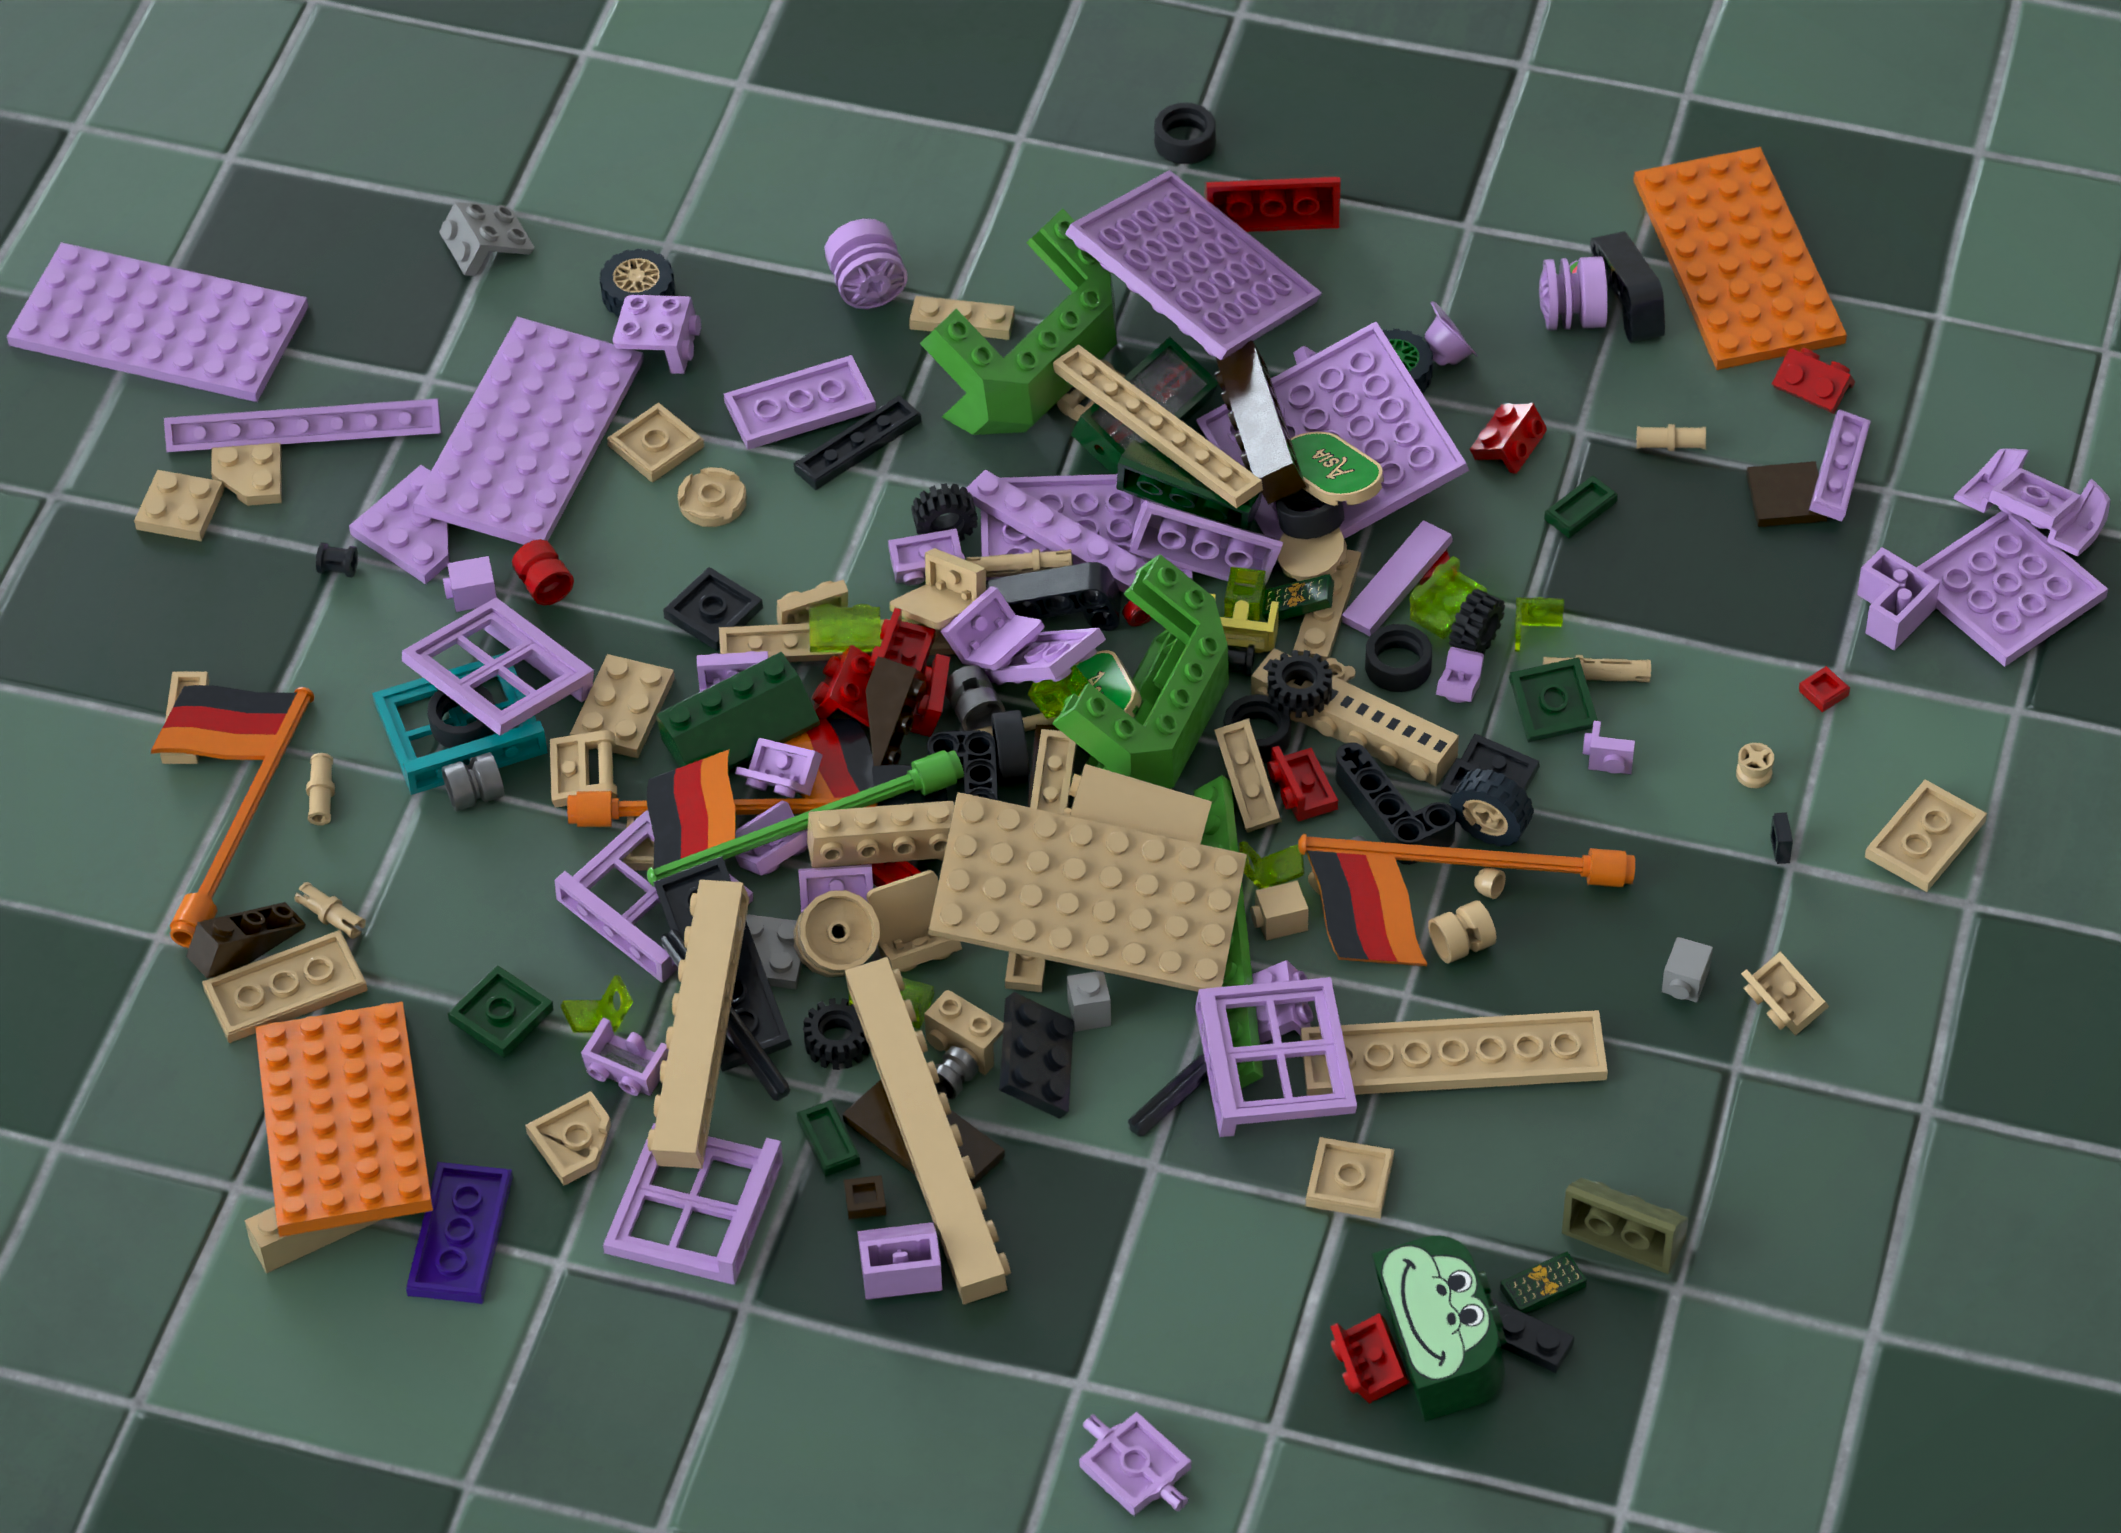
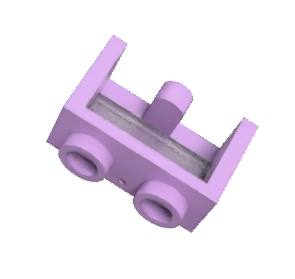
M603 1017L581 1054L587 1073L594 1079L605 1082L609 1078L618 1082L620 1088L630 1095L637 1096L641 1092L651 1096L660 1081L661 1063L663 1060L667 1061L669 1049H667L666 1044L661 1042L656 1052L646 1049L644 1039L635 1032H631L627 1040L614 1035L610 1020Z

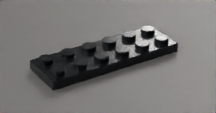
M722 856L653 882L670 930H677L683 939L686 927L692 924L693 915L690 913V900L692 894L698 891L699 880L731 881ZM746 921L731 1005L766 1054L769 1055L792 1046ZM727 1035L720 1065L722 1072L746 1063Z

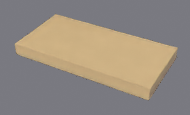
M341 930L202 982L204 991L229 1043L255 1034V1026L289 1021L368 991L366 981Z

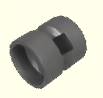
M974 665L962 667L954 671L947 678L945 695L952 708L955 709V713L964 730L972 731L992 726V714L1005 712V708L983 668Z
M491 752L472 757L469 765L459 761L442 767L446 790L455 811L475 806L478 798L488 802L504 797L505 793L501 776Z

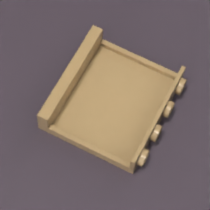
M1085 764L1081 776L1074 774L1068 793V795L1075 797L1072 808L1065 807L1062 815L1200 844L1212 801Z

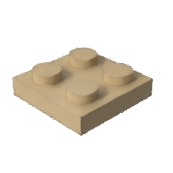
M157 470L135 517L136 530L202 541L224 492L223 482Z

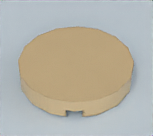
M708 467L701 469L700 473L694 476L690 474L685 477L678 489V505L682 515L690 522L700 526L717 527L728 524L738 518L746 507L747 493L745 485L740 481L738 475L724 468Z
M1337 528L1330 534L1312 539H1297L1283 533L1280 538L1283 545L1277 559L1284 574L1295 578L1297 582L1327 574L1332 576L1337 571L1336 568L1341 562L1343 564L1346 558L1347 544L1340 528Z

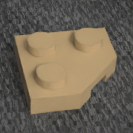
M280 443L212 448V479L222 481L223 487L237 494L238 500L247 506L282 503V449Z
M592 1091L525 1126L527 1135L563 1186L597 1169L611 1123L609 1115Z

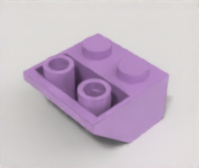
M933 1222L857 1231L866 1299L942 1290L941 1263L937 1234Z

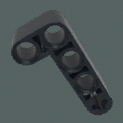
M1623 231L1591 238L1592 257H1603L1606 282L1622 304L1623 324L1628 341L1633 343L1664 336V296L1661 283L1628 234Z
M1087 562L986 580V590L990 586L998 588L1015 615L1041 619L1083 612L1089 625L1092 628H1100L1101 631L1113 630L1118 627L1120 622L1121 591L1110 569L1102 563Z
M980 730L949 731L936 733L929 738L927 743L928 755L942 750L946 752L954 750L957 753L964 771V777L960 779H964L965 794L998 801L995 739L990 733Z
M1346 743L1338 748L1336 752L1335 780L1381 842L1450 847L1455 841L1456 812L1453 807L1446 803L1436 802L1414 812L1365 747L1358 743ZM1396 860V861L1399 862V863L1407 864V865H1411V864H1414V863L1419 862V861Z

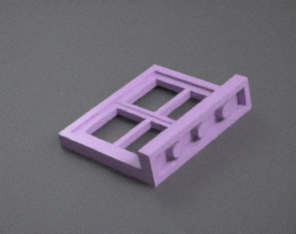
M496 597L402 650L403 663L498 735L504 734L570 694L580 702L585 701L593 686L594 670ZM484 628L486 632L508 647L510 651L493 659L469 641L467 637ZM458 644L482 662L484 666L459 679L432 657ZM524 659L552 681L535 690L509 671L508 668ZM499 675L526 695V697L501 711L476 692L474 688Z
M646 810L574 876H571L566 871L555 879L556 900L663 983L678 970L677 965L665 949L634 926L658 902L661 903L656 888L622 861L647 837L654 842L649 811ZM614 867L647 892L623 915H620L590 891ZM730 875L732 882H739L733 876ZM745 887L750 904L753 901V892Z
M1331 977L1198 990L1195 1010L1219 1137L1234 1136L1237 1124L1356 1113L1357 1103ZM1314 1001L1322 1039L1282 1043L1274 1004ZM1266 1005L1273 1044L1233 1047L1226 1009ZM1325 1055L1333 1094L1293 1097L1285 1058ZM1276 1059L1284 1098L1244 1102L1236 1063Z
M653 1123L651 1129H655V1123ZM708 1136L703 1169L699 1170L691 1192L687 1194L651 1185L659 1166L653 1153L648 1151L647 1137L604 1241V1253L735 1285L783 1164L781 1141L766 1138L762 1149ZM713 1160L751 1169L738 1205L699 1196ZM645 1200L683 1209L669 1246L631 1237ZM693 1211L731 1220L717 1257L678 1248Z

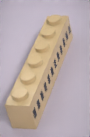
M1273 648L1251 676V695H1269L1267 694L1268 669L1272 667V661L1275 658L1280 661V655L1284 652ZM1332 676V696H1330L1329 704H1324L1323 711L1319 713L1314 709V716L1310 717L1307 716L1306 712H1302V718H1295L1296 712L1291 711L1290 714L1291 720L1302 722L1318 730L1321 734L1328 737L1331 736L1343 743H1358L1365 747L1371 756L1379 759L1385 765L1394 766L1410 774L1415 779L1425 781L1433 786L1438 785L1456 758H1458L1459 735ZM1294 679L1286 683L1290 687L1297 689L1313 685L1312 682L1305 679Z

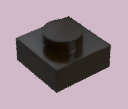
M882 1175L844 1180L849 1220L887 1215Z

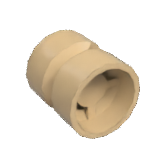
M1477 900L1458 907L1456 915L1452 912H1446L1430 919L1428 922L1432 944L1440 958L1448 964L1466 957L1469 954V949L1478 952L1496 943L1497 936L1491 916L1485 906Z

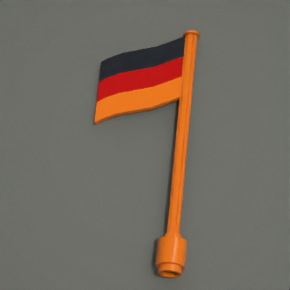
M215 685L184 686L151 749V754L186 753L225 760H263L199 891L184 896L170 924V937L178 945L189 948L197 923L215 918L217 907L212 899L309 703L315 699L314 693L309 688L299 687L294 693L253 692Z
M854 718L819 719V726L785 742L784 744L823 754L810 796L801 794L802 798L734 799L736 815L761 814L782 800L789 803L793 814H802L874 787L872 766H874L873 755L867 736L860 724ZM577 791L576 795H568L567 798L568 824H577V827H612V820H619V817L640 816L648 810L647 801H619V798H612V791ZM876 803L867 807H876Z
M1303 834L1298 841V850L1304 856L1307 853L1320 888L1327 934L1339 960L1415 966L1428 965L1416 939L1408 891L1396 860L1580 874L1581 877H1586L1587 885L1623 887L1624 884H1633L1635 875V856L1626 855V851L1590 848L1588 855H1582V858L1307 837L1306 834Z

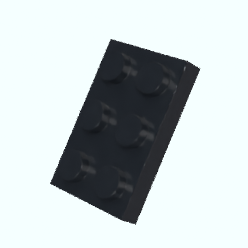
M1013 992L1006 997L999 1091L1059 1119L1069 1112L1074 1021L1018 993Z

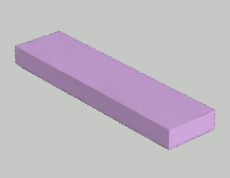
M1838 409L1812 497L1810 511L1841 522L1843 521L1870 426V420Z
M1423 520L1341 615L1342 622L1371 636L1453 542L1452 534Z

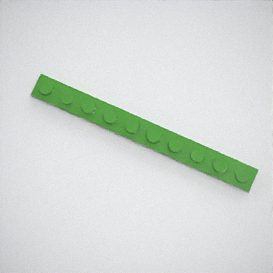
M1221 775L1194 790L1195 797L1212 801L1200 844L1239 852L1231 781ZM1242 883L1222 987L1253 984ZM1256 1006L1226 1009L1233 1047L1260 1045ZM1262 1060L1236 1063L1241 1089L1264 1077Z

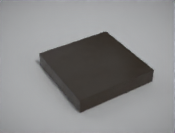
M1816 461L1747 467L1746 477L1758 527L1827 521V516L1809 510L1819 476Z

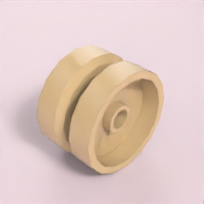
M846 890L826 892L816 897L798 916L793 930L794 948L800 961L812 972L825 977L845 976V970L863 965L875 952L880 938L878 917L873 907L860 895ZM834 927L839 929L838 934L843 935V938H835L832 935V929Z

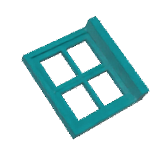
M505 653L492 656V658L496 659ZM475 661L449 669L448 671L462 679L484 666V664L480 661ZM514 666L508 668L509 671L517 676ZM499 675L494 676L498 677L507 699L505 702L495 704L501 711L526 697V695ZM420 678L372 693L374 704L411 795L445 785L442 775L443 766L459 761L469 765L472 757L488 752L492 753L498 768L548 753L543 726L540 720L536 721L535 716H532L519 724L517 728L510 729L502 735L494 734L417 758L410 741L432 735L430 725L406 732L396 707L431 697L439 689L425 678ZM457 706L448 711L450 718L443 720V722L452 726H466L468 723L478 719L471 713L463 714L461 707Z

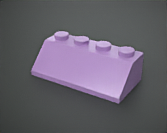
M1144 499L1135 522L1129 552L1151 559L1161 554L1175 566L1263 592L1282 549L1283 542L1260 533Z

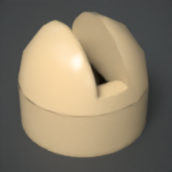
M1484 868L1475 877L1474 885L1483 896L1496 899L1504 888L1506 876L1501 870Z

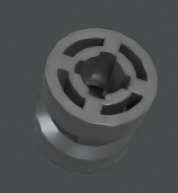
M956 1046L950 1047L943 1055V1062L941 1064H935L940 1083L935 1084L936 1090L939 1094L945 1092L948 1099H954L963 1089V1083L970 1081L979 1071L974 1058L968 1052Z

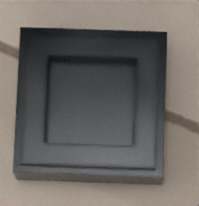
M1787 812L1774 813V816H1772L1770 839L1777 864L1790 863L1793 839Z

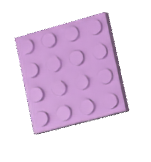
M2001 511L1916 568L1940 581L1936 609L2005 667L2106 599L2108 588L2060 548L2047 543L2048 538L2023 517Z

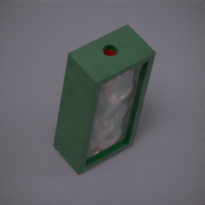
M1171 337L1167 338L1123 377L1184 423L1209 402L1219 384L1210 373ZM1096 403L1079 417L1071 433L1112 474H1117L1120 457L1132 440L1139 443L1146 441Z

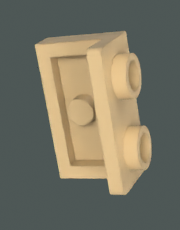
M844 579L837 582L826 581L817 585L814 589L801 593L798 591L791 592L783 596L782 599L777 600L778 624L853 621L848 609V589Z
M1781 951L1753 975L1747 969L1741 973L1749 983L1744 987L1745 991L1758 1005L1765 1001L1771 1008L1766 1013L1780 1030L1787 1026L1795 1036L1829 1007Z
M946 990L924 1013L926 1040L939 1051L944 1050L947 1052L953 1046L965 1050L976 1061L979 1072L986 1075L994 1066L993 1043L1003 1034L1004 1023L950 990Z

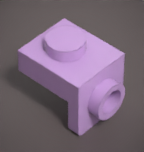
M1451 647L1448 651L1446 668L1438 681L1436 695L1444 696L1447 700L1455 703L1471 702L1480 686L1484 655L1474 651Z
M1594 721L1592 733H1585L1583 754L1589 755L1588 769L1607 771L1609 773L1631 774L1635 741L1600 737L1601 721Z

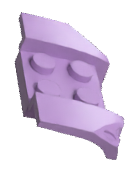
M2000 449L1989 462L1953 498L1982 513H1985L1995 504L2001 511L2008 514H2017L2029 520L2035 527L2049 529L2050 533L2047 543L2075 556H2079L2096 540L2107 521L2110 507V498L2093 479L2089 480L2082 494L2079 495L2022 469L2029 450Z

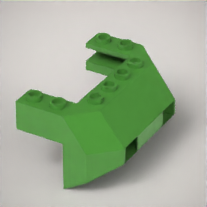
M1063 208L1026 243L1072 293L1004 358L957 308L920 342L923 348L966 392L942 418L972 435L1026 432L1073 387L1054 372L1053 362L1077 345H1080L1101 360L1117 344L1112 274L1100 265V262L1088 252L1079 249L1074 241L1065 234L1070 224L1075 222V220Z
M1159 554L1137 569L1133 583L1124 593L1129 600L1167 629L1153 639L1132 678L1141 695L1140 708L1135 706L1132 711L1135 716L1131 717L1088 683L1085 685L1080 696L1073 693L1066 698L1063 710L1052 725L1090 754L1086 764L1172 789L1229 684L1228 644L1215 598Z

